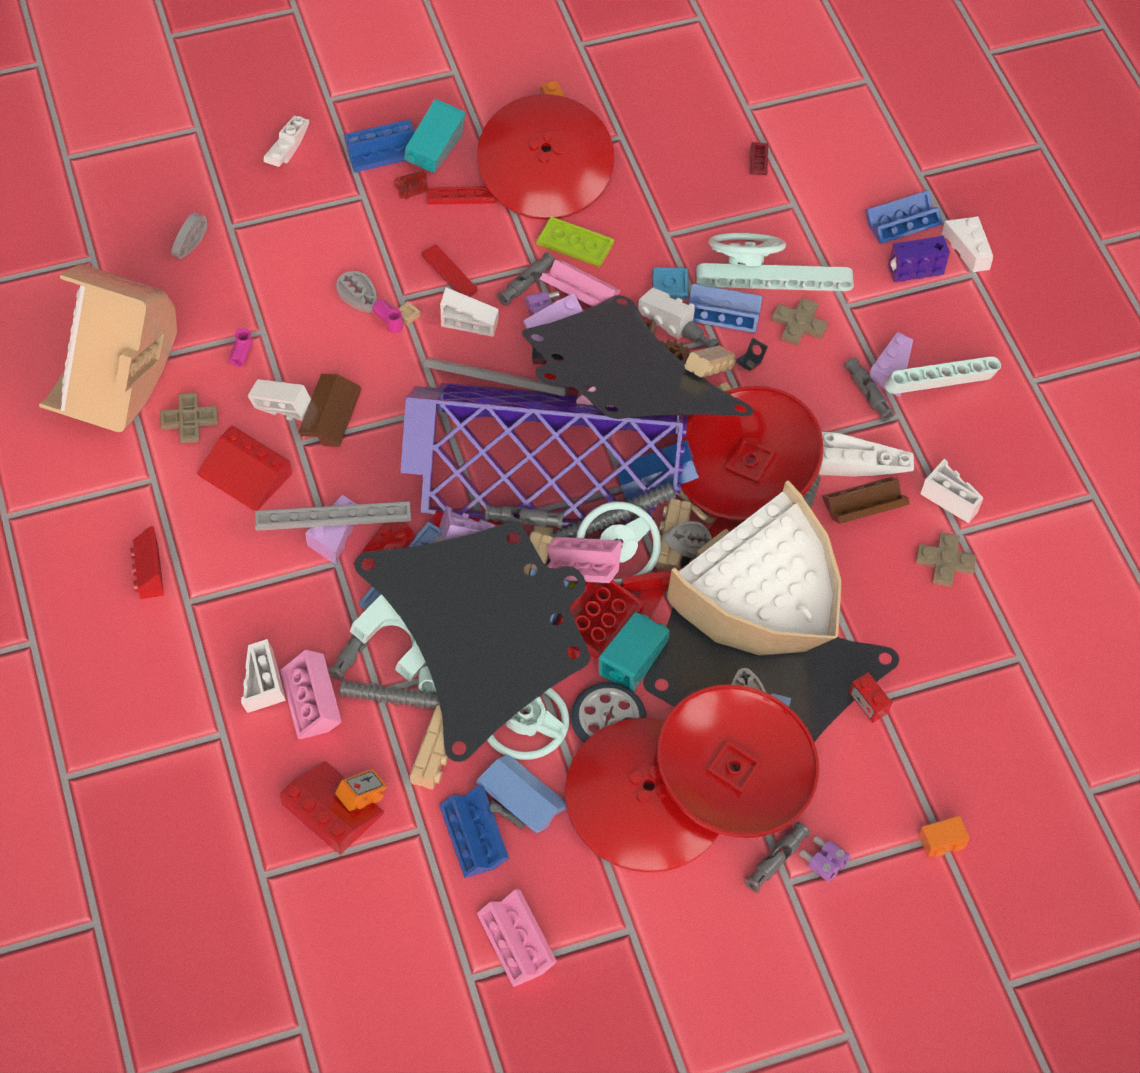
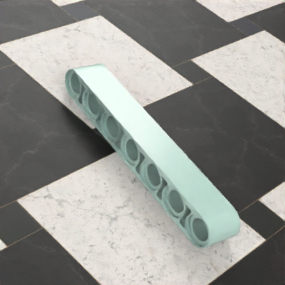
M984 357L897 370L885 382V389L891 394L989 380L1001 368V362L996 357Z

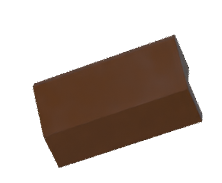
M321 374L300 426L299 434L304 437H318L323 446L340 447L362 388L338 374Z
M893 477L822 496L833 521L839 524L910 505L909 497L901 494L899 480Z

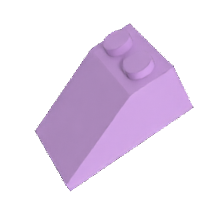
M572 294L523 320V323L527 329L569 317L583 310L575 295ZM537 334L531 336L536 341L544 340L542 336Z

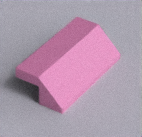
M555 260L550 272L542 273L540 280L569 295L574 294L577 299L591 306H595L612 296L619 295L621 292L620 289L563 260Z
M555 537L546 548L551 559L547 567L571 566L581 572L586 582L610 583L619 571L621 540ZM568 576L564 579L577 581L574 576Z
M515 889L501 902H489L477 913L513 987L544 974L557 963L521 890Z

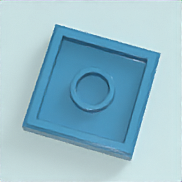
M653 267L652 288L670 294L672 299L688 300V268Z

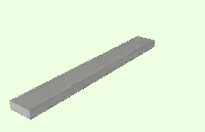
M435 358L426 359L424 362V367L561 396L567 395L570 388L568 386H552L540 380Z
M410 501L255 511L256 531L411 521Z

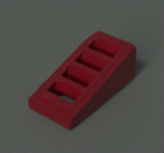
M751 142L750 174L767 175L768 143ZM754 167L763 168V170L754 169Z

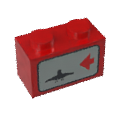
M869 672L852 682L849 694L872 723L889 713L893 702Z

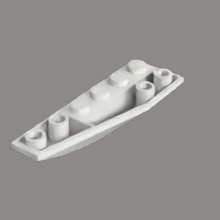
M822 432L824 457L819 475L855 477L914 471V457L911 452L840 433Z

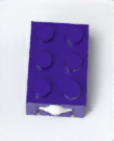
M944 236L893 243L888 263V269L893 282H904L912 279L943 275L950 254Z

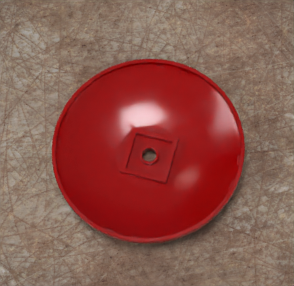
M538 94L514 100L499 109L490 118L478 142L477 164L485 187L501 205L529 218L544 220L554 217L559 219L586 209L604 192L613 172L614 147L606 126L589 108L567 97ZM548 146L551 150L549 152L542 151V147Z
M746 386L725 391L751 406L754 413L750 416L691 414L687 419L686 437H682L681 441L687 440L699 478L681 484V489L687 498L703 512L723 520L744 522L783 492L785 482L789 481L802 497L815 482L824 457V441L819 423L812 411L801 400L785 391L772 387ZM735 406V409L739 412L747 411L744 406ZM749 458H756L754 463H746Z
M717 685L701 689L692 693L674 707L666 718L659 734L656 751L657 765L661 781L667 793L686 816L715 833L736 838H755L776 833L792 824L802 815L816 791L819 779V759L809 730L797 714L786 704L761 690L741 685ZM729 764H736L739 767V771H732Z
M633 718L618 721L600 729L579 748L572 759L566 777V808L569 819L579 837L594 853L604 860L632 871L661 872L684 866L702 855L719 835V833L704 828L686 816L667 793L661 781L657 765V742L665 720ZM651 783L654 785V789L651 791L645 790L643 784Z

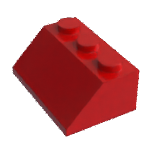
M150 526L133 539L134 547L130 548L131 558L135 559V564H132L133 576L136 575L137 580L133 581L134 590L139 592L140 599L164 596L159 545L154 526Z

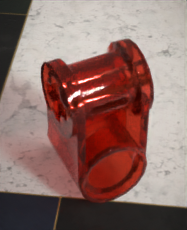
M415 171L395 179L394 186L399 190L400 198L408 199L427 191L428 181L424 171Z

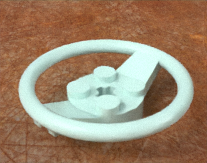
M754 233L719 234L711 237L708 241L712 250L728 255L729 263L738 265L739 262L746 264V266H760L764 263L765 256H768L770 253L780 252L786 248L785 241L778 237ZM726 240L763 241L764 243L755 245V242H745V245H740L739 243L726 245L718 242Z
M610 502L598 506L584 518L576 538H584L590 523L606 511L622 509L640 516L626 525L614 524L607 527L602 532L600 539L615 540L618 538V540L622 539L624 541L622 542L623 547L620 554L621 563L632 558L638 547L637 542L651 530L653 537L651 558L647 565L635 575L647 574L653 570L660 555L661 538L656 523L645 510L627 502ZM613 579L621 585L622 579Z
M552 688L544 692L557 704L561 714V722L546 711L540 697L536 698L506 722V726L517 734L533 736L538 731L553 738L554 740L547 746L530 752L515 751L499 743L493 735L487 739L488 743L503 755L508 754L514 759L532 760L548 755L562 743L569 728V713L561 696Z

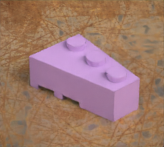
M899 332L895 334L871 368L870 377L877 386L885 389V382L894 371L907 369L913 339Z
M342 495L332 506L357 504ZM355 525L311 527L305 533L307 546L337 565L340 554L344 550L345 543Z
M446 506L439 525L442 541L496 527V525L481 519L480 522L469 519V515L463 513L461 516L451 512L452 508Z

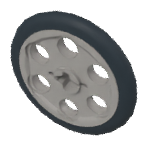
M599 683L592 685L582 691L573 703L571 710L573 729L579 739L585 742L595 734L588 730L590 725H597L599 730L606 727V716L610 714L611 708H613L612 718L608 720L606 726L627 719L647 718L645 707L640 698L632 690L620 684ZM602 695H607L611 700L608 703H603L599 698ZM620 702H627L629 708L623 710L619 708L618 704ZM591 706L596 712L589 715L585 713L584 709Z

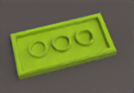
M550 217L536 240V245L601 267L614 245L615 239Z

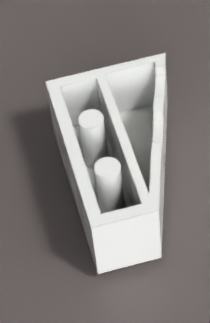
M979 217L945 221L941 235L950 241L951 247L960 253L961 259L971 271L990 270L993 254Z
M446 288L440 303L441 326L494 337L499 321V309Z
M652 288L639 299L638 311L642 316L650 320L654 319L657 326H660L669 335L679 340L682 337L684 327L687 323L693 321L695 305L692 303L689 305L684 304L682 299H672L670 294Z
M257 379L248 394V398L254 408L273 415L277 413L286 415V419L290 421L293 418L303 421L311 401L304 385Z
M944 458L926 478L920 494L969 523L978 513L983 497L968 482L965 483L959 477L960 474L956 470L953 471L947 465L948 461Z
M268 639L248 645L245 667L246 677L243 683L244 693L241 699V703L247 713L286 701L274 651Z

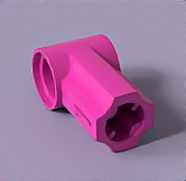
M379 299L375 301L372 311L387 324L388 330L394 333L403 329L402 312L399 309H394L385 300Z
M241 328L235 332V341L229 356V363H232L234 366L241 367L245 365L248 352L253 346L251 332L248 329Z

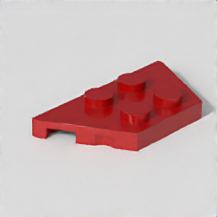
M406 522L383 523L360 554L369 551L408 548L416 536ZM366 558L361 563V565L370 564L371 567L375 566V562L371 558Z

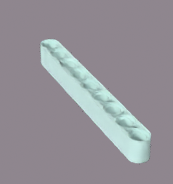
M702 263L696 267V283L717 288L849 291L854 287L853 270L847 267L746 266V264Z

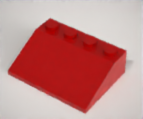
M231 425L219 437L197 474L250 509L258 511L292 475L291 462Z
M613 579L610 583L586 582L584 593L573 601L570 606L571 616L590 652V656L599 660L601 654L635 612L638 613L645 604ZM563 616L560 618V620L557 622L555 626L561 625L563 623ZM573 646L575 650L580 651L578 647Z
M325 761L294 779L280 792V798L283 806L341 855L384 814V811L375 803H370L362 809L357 808L349 811L335 794L341 781L346 778Z

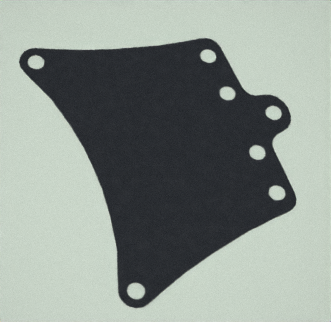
M612 296L577 314L522 331L523 337L547 360L546 365L537 368L535 371L541 381L552 386H568L577 389L603 414L610 418L624 419L684 414L750 416L754 413L752 407L720 390L704 378L694 374V372L685 369V364L673 355L642 320L635 303L625 296ZM624 299L628 302V305H621L616 300ZM537 334L542 336L544 340L536 341L531 336ZM559 354L563 356L564 359L562 361L554 360L551 357V355ZM544 374H554L557 379L548 380L544 377ZM587 384L592 385L596 390L590 392L585 390L583 386ZM613 405L617 407L618 411L610 412L605 409V406ZM735 406H744L747 411L739 412L735 409Z
M507 522L474 534L431 544L364 552L355 560L354 567L356 572L381 593L397 612L412 634L424 657L436 689L442 713L445 753L449 759L455 762L467 760L490 736L520 710L557 683L587 666L590 661V652L570 613L572 602L578 599L585 591L586 582L584 576L579 570L571 566L547 567L541 560L526 531L517 522ZM509 533H518L520 541L517 544L508 543L506 538ZM366 558H371L375 562L374 568L369 571L364 570L361 566L362 561ZM527 564H534L537 567V573L533 576H528L524 573V567ZM574 576L578 581L577 585L574 588H567L564 585L566 577ZM560 613L564 618L563 623L558 626L553 625L550 622L552 614ZM571 646H576L581 651L580 656L576 659H571L567 655V650ZM458 741L466 745V751L461 755H456L452 751L453 744Z
M684 556L681 568L687 566L692 558ZM673 607L667 624V628L670 630L669 640L650 667L643 683L649 693L675 707L683 699L701 689L717 685H732L739 669H750L759 678L766 693L791 698L789 708L803 721L815 742L823 731L855 701L849 694L852 682L868 672L877 682L898 666L899 655L895 650L886 646L853 642L836 637L806 652L759 656L713 641L680 615ZM882 653L890 654L892 662L887 665L882 664L879 661V655ZM742 676V678L745 681V685H747L748 679L745 676ZM659 679H665L669 686L666 690L660 691L656 689L655 682Z

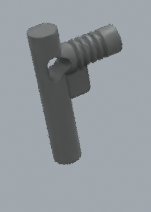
M491 801V812L499 813L521 829L525 828L526 824L496 801Z

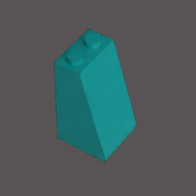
M435 98L407 144L404 160L435 173L462 137L466 112Z
M635 612L599 657V676L611 683L623 685L635 692L668 642L670 630L661 623L657 624L651 621L648 616Z

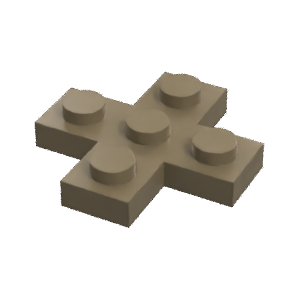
M802 297L796 310L779 304L772 316V321L787 326L781 340L798 346L804 333L822 339L829 322L814 317L819 303Z
M197 393L179 394V409L160 411L161 429H180L181 444L200 442L199 427L218 425L217 407H198Z
M941 532L938 547L919 544L916 564L935 567L933 584L952 587L954 572L973 575L977 555L958 551L959 535Z

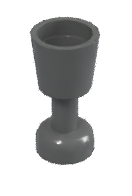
M693 321L687 323L682 331V336L695 343L700 341L706 348L720 346L719 340H710L705 337L704 331Z

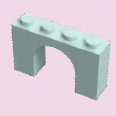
M381 594L356 619L351 626L350 632L365 644L384 626L394 625L404 629L411 638L412 648L398 661L395 670L411 682L419 673V670L427 664L412 634L397 612Z

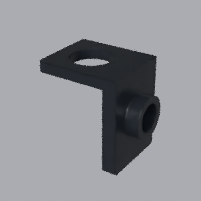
M752 338L746 354L737 358L735 362L751 371L761 365L768 346ZM754 345H758L761 348L760 355H756L753 352Z

